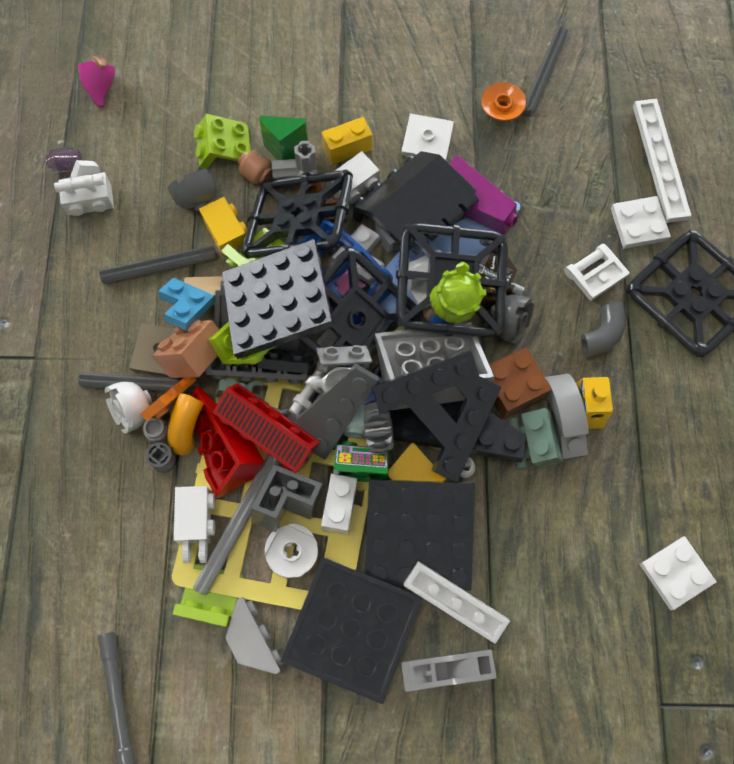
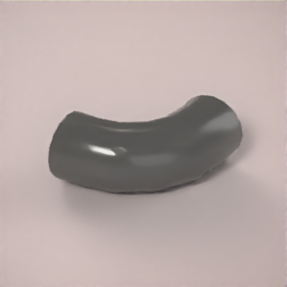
M612 302L602 306L599 309L601 316L600 327L591 333L582 334L581 348L586 358L610 351L621 340L626 327L625 308L622 302Z

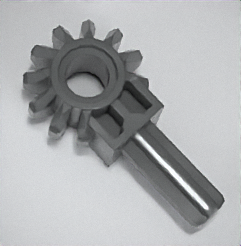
M376 401L364 404V431L369 451L383 453L392 450L394 447V433L390 410L383 413L379 412Z

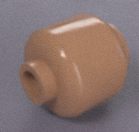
M252 150L249 153L244 152L238 160L240 175L254 185L265 180L267 181L272 174L271 160L258 150Z

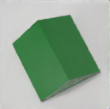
M259 116L264 147L277 160L295 159L294 147L300 141H308L306 119Z

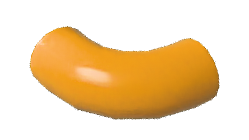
M182 393L179 394L170 416L167 439L172 451L177 455L183 456L191 453L195 447L193 433L203 403L192 396Z

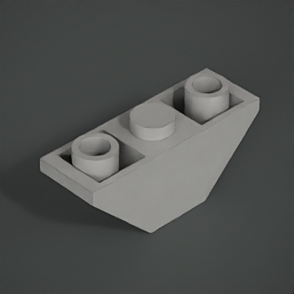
M244 597L237 599L226 635V640L237 662L273 674H280L283 672L280 666L284 664L280 662L282 657L277 649L272 651L268 643L271 636L265 625L259 626L255 618L259 613L253 601L247 602Z

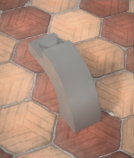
M568 373L545 377L552 389L546 397V401L550 404L556 419L563 459L588 455L586 434H589L587 416L581 394L574 379Z
M492 650L401 662L405 692L497 678Z

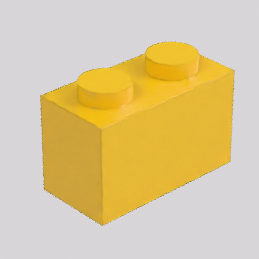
M364 117L321 132L322 146L331 165L355 157L360 152L366 153L372 150L373 134Z
M222 197L199 208L202 220L223 256L225 254L222 250L227 244L234 250L242 247L247 228L243 221L238 222L236 218L238 213L232 203L228 204L225 197Z

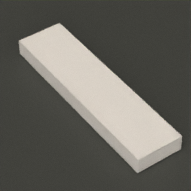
M419 561L404 582L405 587L494 644H496L510 622L507 617Z

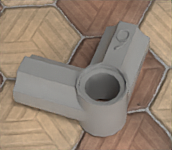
M300 141L294 147L296 159L272 160L273 179L301 176L302 173L306 172L317 174L315 145L310 144L309 141Z

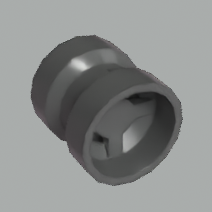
M154 443L146 451L147 462L160 473L169 472L176 465V455L165 443Z

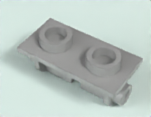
M354 345L349 347L316 348L319 358L317 370L322 371L323 374L341 365L353 367L355 364H358L368 369L369 363H372L367 346Z

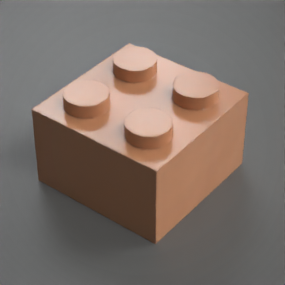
M197 320L191 324L187 331L175 327L173 329L174 333L158 345V350L152 356L170 378L199 377L218 356L208 339L219 329L212 320Z

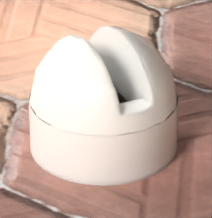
M470 457L465 464V468L470 470H463L460 477L469 478L474 474L475 463Z

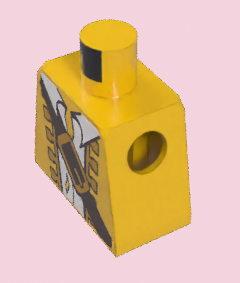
M582 378L576 382L585 407L588 429H603L613 413L609 378Z

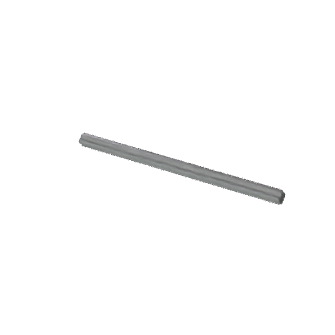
M314 391L308 399L312 404L318 393ZM290 413L288 419L294 422L298 416ZM266 456L265 463L253 479L193 586V589L198 593L206 595L209 592L249 520L251 508L273 465L278 466L280 464V461L273 456Z

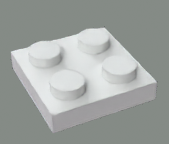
M657 196L615 203L610 208L623 249L668 241L671 237Z
M685 536L639 564L670 610L676 609L716 583V580Z

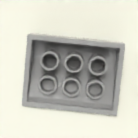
M470 322V323L455 324V325L472 326L471 322ZM413 330L375 333L383 382L460 353L471 351L479 376L493 383L494 375L476 336L453 334L450 337L445 336V333ZM455 385L431 394L439 404L463 401L465 399ZM404 404L391 410L404 409L409 407L407 406V404Z

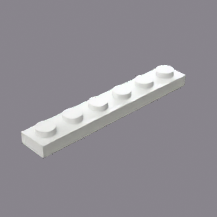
M657 99L635 101L633 110L665 221L670 223L689 220L691 217L690 209Z

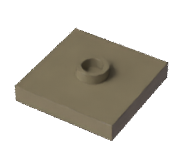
M141 323L129 367L130 370L169 377L152 355L158 350V345L174 333V328Z

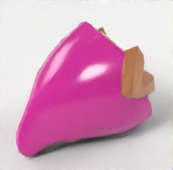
M93 56L92 60L78 64L79 78L83 88L95 105L103 107L105 96L115 78V67L107 64V60L104 58L99 59Z

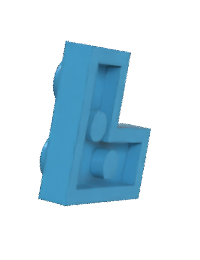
M172 278L159 290V299L173 304L164 314L165 322L185 331L215 303V295L175 278Z

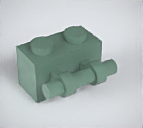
M543 408L521 414L523 427H519L517 418L508 420V424L526 435L529 447L524 450L522 463L516 462L519 470L528 468L527 458H531L532 464L539 468L564 462L554 416L551 411Z

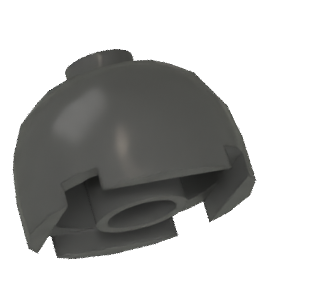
M207 169L186 174L183 176L184 180L179 184L176 179L168 185L169 193L178 206L186 210L195 209L196 212H200L199 208L208 205L213 200L216 194V183L211 171H207Z
M518 294L506 296L504 325L502 333L499 335L501 339L515 345L521 342L524 335H521L520 332L525 326L529 327L534 310V303L531 302L532 298ZM495 304L490 311V316L493 319L495 318Z

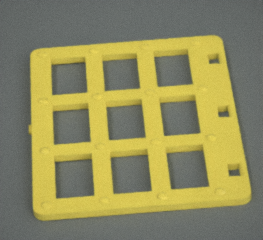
M228 376V378L238 380V376ZM253 377L252 381L238 380L239 383L247 384L252 381H260L262 386L268 387L265 402H268L270 406L277 409L280 406L283 390L301 393L306 386V380H303L301 384L288 383V379H278V382H264L263 378ZM219 397L216 398V402H215L216 404H217V403L219 402V400H220ZM365 434L362 438L348 437L349 442H355L357 446L367 447ZM254 443L263 460H265L267 455ZM332 450L326 460L313 453L306 466L298 471L297 474L310 478L313 463L334 467L336 451ZM202 455L195 472L197 477L194 486H207L212 494L213 491L204 475L203 470L207 467ZM253 479L245 483L242 499L246 494L248 488L250 487ZM357 482L356 491H364L362 506H353L348 535L322 531V519L315 517L307 519L287 510L278 528L288 524H298L306 527L312 534L328 537L324 558L356 570L368 509L369 483ZM215 499V509H211V515L232 519L240 503ZM250 516L228 556L224 575H217L209 592L237 598L244 597L246 600L301 610L308 591L287 587L288 578L281 577L274 571L271 583L240 578L253 524L251 523ZM199 543L191 544L192 558L191 562L183 564L182 544H179L172 572V580L177 586L193 589L202 570L193 569L198 556ZM295 544L292 547L286 546L284 551L288 553L287 558L293 556Z

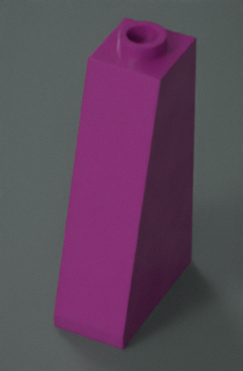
M456 155L450 165L476 189L475 195L479 199V202L468 212H464L463 216L505 235L509 228H513L517 223V204L466 161Z

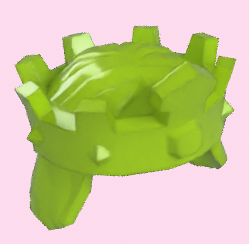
M465 262L457 264L455 270L450 272L447 270L443 273L439 284L432 289L430 294L432 308H434L435 313L440 318L446 319L450 323H461L471 319L475 312L481 308L479 305L482 298L486 296V289L483 290L480 279L482 277L477 272L474 275L469 272V265Z

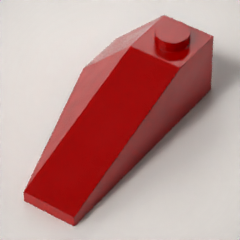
M196 387L191 396L203 403L194 428V433L198 434L200 446L197 449L199 456L203 455L207 467L203 470L205 478L215 497L221 498L252 480L265 462L252 441L241 437L240 432L232 426L223 424L219 417L212 413L217 404L201 387Z

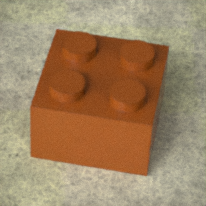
M527 347L489 365L494 375L493 383L502 387L494 402L502 419L546 399L552 390Z

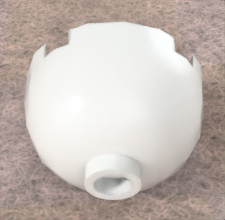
M119 382L105 388V393H110V398L106 399L109 411L117 425L122 422L125 429L121 430L123 433L127 434L134 431L145 423L146 420L140 413L152 404L151 396L147 390L143 391L141 387L133 382Z

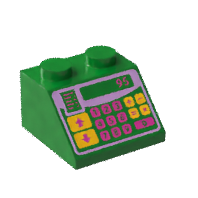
M349 441L342 442V445L336 444L334 474L357 478V482L369 483V479H386L388 475V451L383 453L370 452L368 447L357 446V443Z

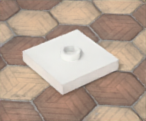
M410 114L401 156H415L420 151L439 154L446 160L454 121Z

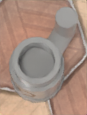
M172 407V408L170 409V411H169L170 415H171L172 410H173L174 407ZM152 417L145 421L143 433L151 444L157 442L169 444L167 431L170 418L164 421L161 418L157 420L156 417Z

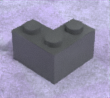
M273 465L251 508V523L276 532L286 510L311 519L321 497L322 483Z

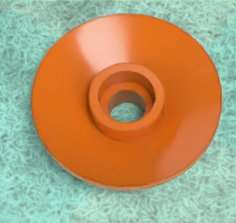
M498 82L485 89L481 105L489 117L498 121H511L523 113L526 106V98L522 90L516 85Z

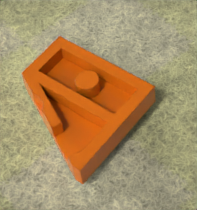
M184 377L141 412L140 415L146 421L153 416L158 420L175 405L174 399L196 382L197 379L195 377Z

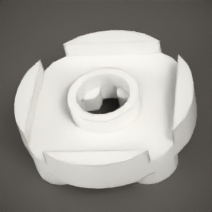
M288 524L287 526L277 528L276 532L273 531L266 541V560L270 568L277 575L289 579L301 578L310 572L318 559L317 541L312 532L302 525ZM293 544L297 545L296 550L299 554L287 558L288 553L284 551L286 546L292 547Z

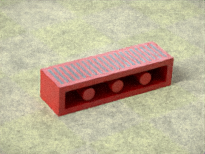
M239 383L225 389L212 412L219 417L223 424L232 426L240 432L241 437L254 442L263 453L273 456L281 462L285 469L295 473L306 466L320 444L319 440Z

